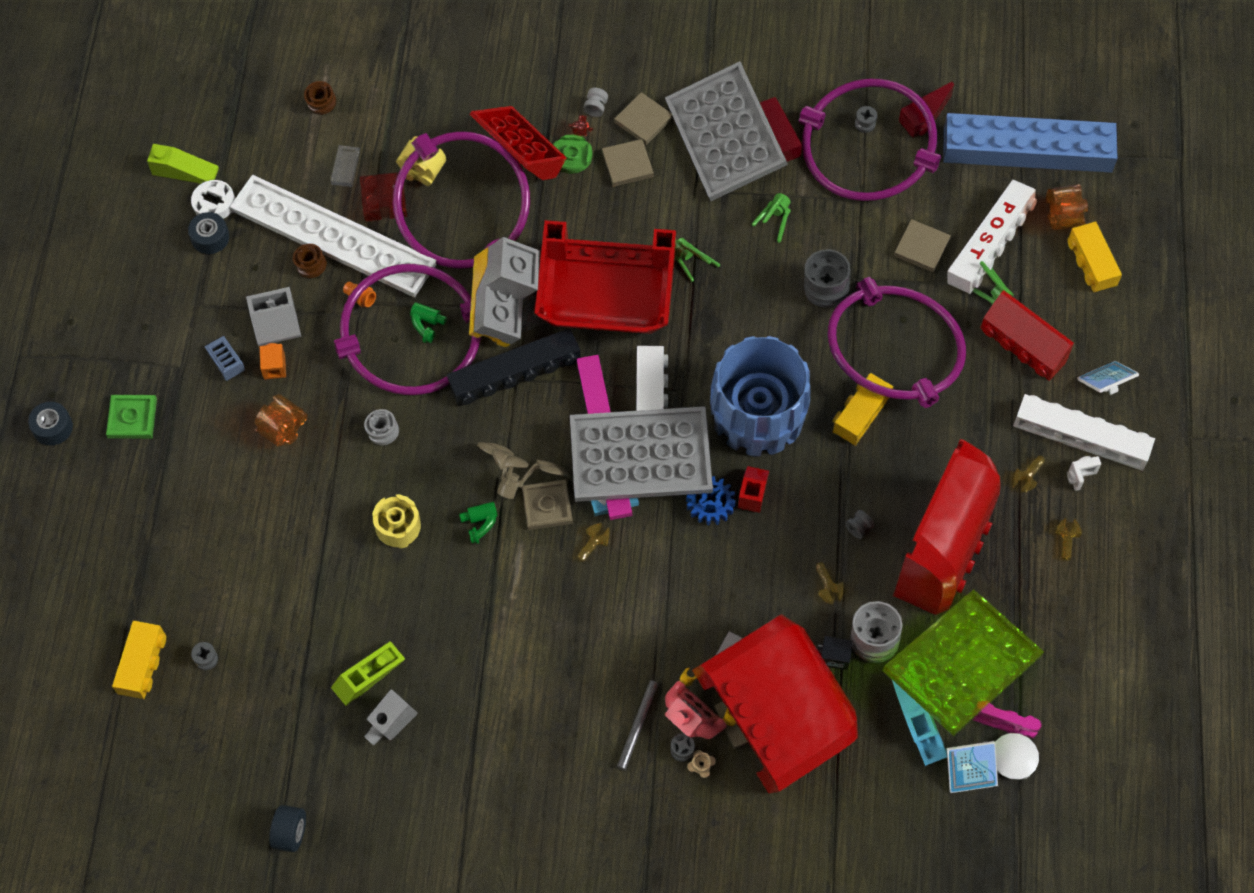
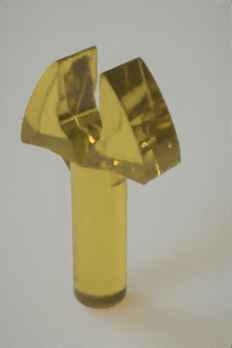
M1037 456L1024 472L1017 468L1013 477V487L1016 486L1019 480L1026 479V484L1021 489V493L1034 489L1037 482L1033 480V476L1044 464V457Z
M1064 518L1058 525L1055 534H1061L1063 537L1062 559L1068 561L1071 559L1073 538H1080L1082 530L1079 523L1074 519L1072 530L1068 532L1065 526L1066 518Z
M597 523L586 529V534L590 536V540L577 555L580 561L584 562L598 544L608 546L610 538L609 527L603 535L598 537L597 532L602 528V523Z
M817 563L815 566L825 586L823 590H819V596L827 603L833 605V599L829 594L831 589L837 594L841 602L844 590L843 582L839 584L833 583L824 563Z

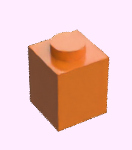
M269 343L265 346H260V367L264 380L286 377L285 352L282 344Z

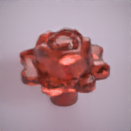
M579 115L578 121L569 124L573 134L587 136L588 131H593V128L589 127V124L586 122L587 116Z

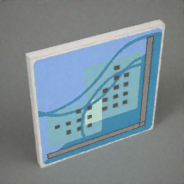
M1114 361L1079 376L1077 379L1100 393L1109 391V394L1112 395L1118 392L1117 385L1139 376V373Z
M995 741L947 748L950 793L998 786Z

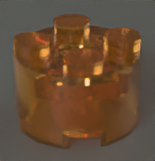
M1080 184L1054 187L1047 190L1046 204L1050 203V214H1047V218L1053 230L1070 229L1085 225L1084 212L1088 211V203L1086 199H1082Z
M278 394L272 397L274 401L269 406L263 405L254 424L258 426L255 429L257 433L276 446H282L286 443L292 444L298 436L296 432L307 420V414L292 401Z

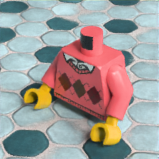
M686 668L679 678L680 681H677L665 696L666 707L668 708L665 716L688 737L711 739L726 729L727 725L734 726L736 721L728 709L723 719H721L688 688L686 689V686H691L696 679V676L689 677L687 675L690 668Z

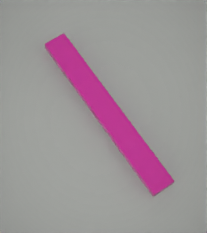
M593 355L578 358L577 365L588 414L610 413L599 356ZM629 498L606 500L610 520L632 516Z

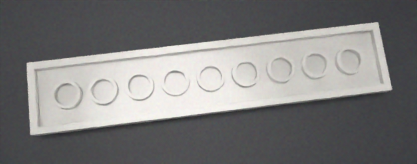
M254 175L250 177L230 206L232 212L302 245L310 243L319 246L323 255L368 276L380 269L398 264H420L433 268L436 266L435 259L422 255L403 244ZM406 272L393 274L378 281L412 297H416L429 275Z

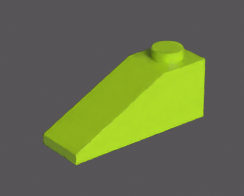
M153 144L147 160L152 175L200 184L215 180L219 169L217 165L182 150Z
M390 641L342 673L331 689L346 706L390 673L405 658Z

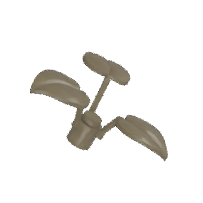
M477 443V447L493 455L499 468L503 469L497 493L505 498L514 499L517 488H522L524 482L536 469L566 476L571 481L573 480V477L562 466L546 460H537L524 477L518 480L519 475L512 472L513 467L527 468L529 464L524 459L514 456L510 449L500 444Z

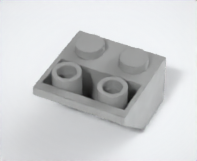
M290 287L246 297L258 347L301 337Z

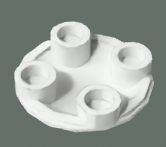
M1009 733L995 741L997 773L1009 779L1020 780L1027 779L1036 770L1039 763V753L1035 744L1028 737L1017 733Z

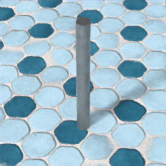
M649 681L619 759L617 768L622 771H626L658 687V683L655 681Z

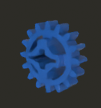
M712 476L713 493L689 494L686 496V502H689L687 510H692V518L698 516V523L706 520L708 526L711 521L719 525V519L727 521V514H733L732 507H735L736 500H734L735 492H729L731 489L730 484L723 485L724 479L716 482L715 476ZM697 495H699L700 499L698 504H696ZM723 498L726 499V504L724 507L722 506Z

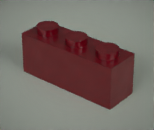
M773 97L759 102L786 161L801 157L802 144L777 98Z

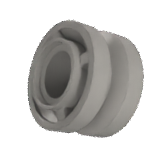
M385 409L375 410L365 419V430L374 444L387 445L397 438L399 426L390 411Z

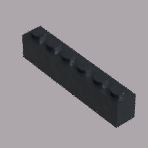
M569 328L446 374L457 406L468 405L478 398L492 396L495 392L502 389H511L523 381H532L544 373L550 374L560 367L574 365L577 363V359L581 358L580 348Z

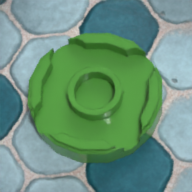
M574 134L565 135L553 143L567 158L560 170L561 172L569 174L579 173L590 165L593 158L592 146L582 136Z

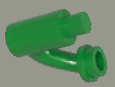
M415 302L410 312L412 324L423 337L422 342L431 343L434 339L435 331L430 327L425 329L421 320L433 325L437 323L445 325L447 317L440 315L441 312L439 310Z
M494 501L467 508L468 512L459 514L461 523L470 521L472 524L486 520L477 531L475 527L472 530H468L472 544H480L479 539L493 527L496 517H498Z

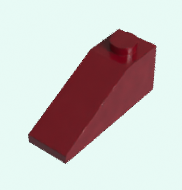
M953 82L922 97L935 121L952 96ZM914 102L901 109L899 122L912 138L919 135L922 136L928 132L926 120Z

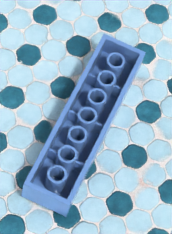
M947 113L944 124V163L1112 172L1117 161L1116 123Z

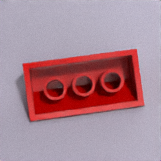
M1004 290L984 316L980 327L988 337L994 338L1005 350L1011 351L1022 363L1028 364L1039 376L1045 377L1049 381L1066 364L1074 342Z

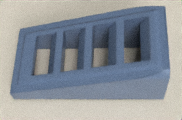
M224 336L204 346L226 381L245 371L242 361ZM222 344L224 345L223 347H221V348H219V349H217V350H215V351L213 352V349H214V348H216V347H218V346H220V345H222ZM227 349V352H225L224 354H222V355H220V356H218V357L216 356L217 354H219V353H221V352H223V351H225V350ZM229 355L231 356L230 358L224 360L223 362H220V360H222V359L228 357ZM234 361L233 364H231V365H229V366H227V367L224 368L225 365H227V364H229L230 362Z

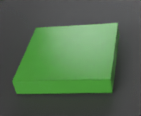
M111 395L106 431L107 438L152 439L157 403L156 395Z

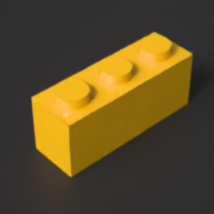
M1097 222L1072 228L1068 238V246L1076 255L1077 265L1080 268L1082 267L1087 285L1091 286L1093 292L1118 286L1122 274Z
M872 373L866 378L875 384L893 389L892 385ZM859 384L856 387L858 391L855 395H850L846 400L843 412L838 411L832 421L834 423L833 433L855 446L889 399V397L871 392Z
M139 621L132 622L112 685L117 694L145 699L146 693L150 692L153 683L151 677L153 671L157 670L159 665L160 648H164L166 643V635L161 626Z

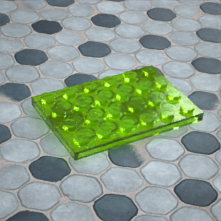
M973 589L889 661L882 671L948 732L955 736L1043 655L1044 651Z

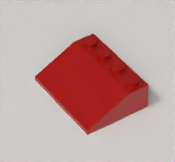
M507 106L471 111L470 116L527 170L542 180L557 177L567 158L514 107Z

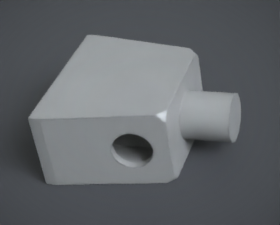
M391 689L368 716L367 720L373 726L364 737L373 745L383 735L392 740L418 713Z

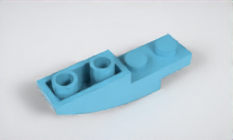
M914 667L891 675L903 714L925 766L947 758V751L932 717L931 709Z

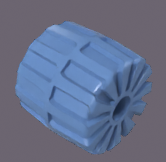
M771 336L767 338L747 337L744 338V341L727 348L724 351L721 362L716 364L711 384V415H714V427L718 436L724 433L728 437L726 443L732 449L737 451L740 446L746 448V454L750 456H761L762 450H767L768 454H776L784 450L785 443H793L800 435L810 405V371L807 362H803L798 354L799 351L792 345H787L779 341L778 338Z

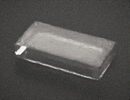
M339 145L330 180L332 185L352 187L360 148Z

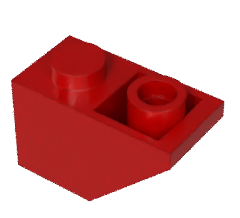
M747 466L739 495V509L760 513L769 470Z

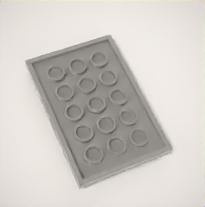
M740 61L665 97L710 201L788 165Z
M705 406L570 415L575 502L713 493Z

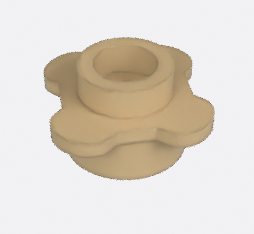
M696 750L693 753L692 762L688 763L687 768L690 772L695 771L702 778H706L710 775L709 770L711 766L715 765V758L701 750Z

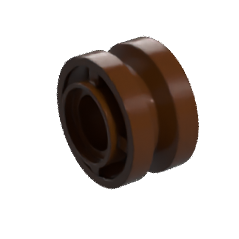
M315 81L305 89L304 98L313 113L323 115L334 109L336 96L332 87L327 82Z
M304 244L298 247L293 254V262L302 277L315 278L326 269L327 262L323 252L315 244Z

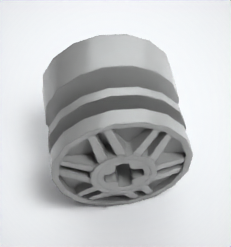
M880 601L864 604L856 611L852 622L850 639L853 641L852 648L857 656L872 663L884 662L894 656L898 651L903 627L898 611L891 605Z

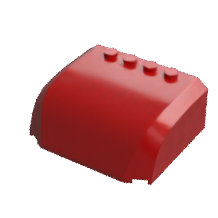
M545 220L535 315L550 325L558 327L652 334L664 328L669 323L676 230L654 229L652 246L568 239L567 222Z
M960 439L957 448H955L913 540L917 544L913 553L908 552L905 556L893 595L934 615L948 610L956 593H962L966 584L963 577L965 573H971L975 561L971 559L974 553L977 555L980 553L984 544L980 539L983 534L987 536L992 526L989 519L1000 495V476L995 464L985 453L963 439Z
M782 614L692 670L704 690L714 686L764 766L756 774L769 794L780 792L848 747L858 738L857 716L851 702L805 629Z

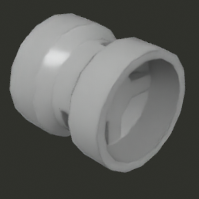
M591 88L588 91V100L584 103L583 110L589 116L600 117L604 113V104L607 103L608 94L600 88Z

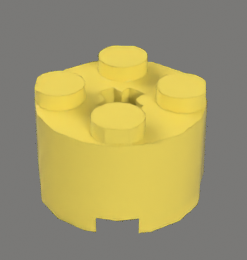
M417 136L408 141L396 160L400 168L415 151L411 143ZM439 149V152L433 158L425 162L420 157L411 167L406 179L409 181L416 180L426 186H430L446 162L444 152Z
M396 495V497L383 498L376 504L372 513L373 524L377 536L384 544L401 549L407 547L418 537L421 529L420 517L416 505L411 499L406 496Z

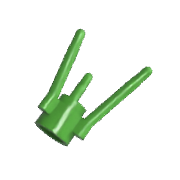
M776 194L774 199L768 203L767 207L752 222V226H755L764 216L765 218L762 222L766 223L772 214L776 216L782 214L783 217L777 242L780 243L787 217L791 212L788 208L791 203L790 199L784 194Z
M684 238L676 241L675 260L679 263L690 282H693L694 279L682 259L688 260L694 254L707 264L720 267L718 262L696 249Z
M980 261V265L996 286L990 292L993 295L992 297L976 288L972 292L986 299L992 305L1003 290L1013 297L1014 294L1004 285L994 269L991 268L990 270L983 261Z

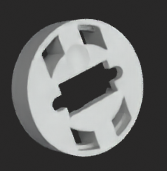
M210 180L200 184L194 190L191 204L197 215L204 212H213L224 219L230 213H233L230 206L235 200V196L227 183L220 180ZM210 194L220 197L224 203L216 205L204 200V197L201 195Z

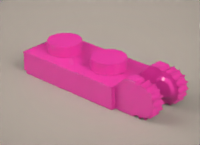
M977 702L971 716L972 720L1009 733L1021 734L1028 738L1036 737L1042 727L1041 721L1032 716L1024 718L1013 711L995 708L990 703Z

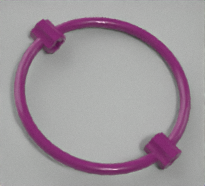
M884 79L852 81L829 92L814 108L806 106L800 113L799 124L804 125L802 150L806 165L813 177L823 187L841 197L857 201H875L889 198L908 189L922 177L925 171L934 173L939 166L941 155L935 153L937 129L934 117L927 104L918 94L897 82ZM881 87L903 94L920 109L928 127L927 150L923 148L918 150L914 160V167H917V169L898 185L877 192L850 191L829 181L817 168L811 153L812 129H821L826 116L822 110L838 96L859 88Z
M452 132L430 139L427 133L415 138L411 143L415 151L404 162L396 178L393 191V210L396 223L407 243L418 253L435 259L436 264L449 268H472L474 266V259L455 260L441 257L423 247L411 234L404 220L401 205L402 189L408 172L420 157L424 162L433 158L439 152L436 146L442 143L467 140L478 142L494 149L511 165L521 189L520 215L515 228L508 237V239L516 241L522 233L529 214L530 191L526 175L520 163L499 142L490 137L472 132ZM498 238L497 240L492 241L490 244H488V245L484 248V250H485L487 247H489L490 245H492L493 243H495L496 241H498L499 238Z
M420 264L393 265L372 273L352 291L341 314V338L334 340L335 350L339 360L348 358L354 369L365 380L380 389L401 395L432 393L449 385L447 376L427 385L401 386L376 377L362 365L356 356L361 354L358 339L355 334L349 336V320L352 309L359 296L370 285L384 277L406 272L430 275L452 287L464 301L463 304H460V309L465 323L470 322L471 296L456 279L436 268ZM472 336L465 358L454 371L471 365L478 351L481 337L476 338Z
M871 277L863 278L862 281L857 283V291L842 300L830 317L827 336L835 361L853 381L871 392L895 399H917L920 406L924 408L931 407L938 402L940 398L938 393L954 383L963 370L966 359V344L959 325L943 306L920 292L898 286H877L875 280L871 279ZM882 294L899 295L916 300L934 310L950 327L957 344L956 363L950 374L934 386L927 378L920 379L917 383L913 384L912 391L895 390L875 384L856 372L845 360L839 349L836 329L842 313L851 304L860 299L863 300L864 304L873 306L882 300Z

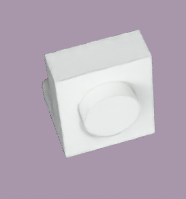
M1085 456L1078 461L1072 462L1067 472L1069 483L1073 484L1075 491L1081 489L1084 483V476L1097 474L1101 466L1099 456L1093 458Z

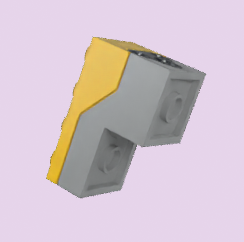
M502 237L474 256L469 335L476 338L481 336L488 337L492 341L497 342V345L508 347L521 339L523 299L538 290L539 250Z

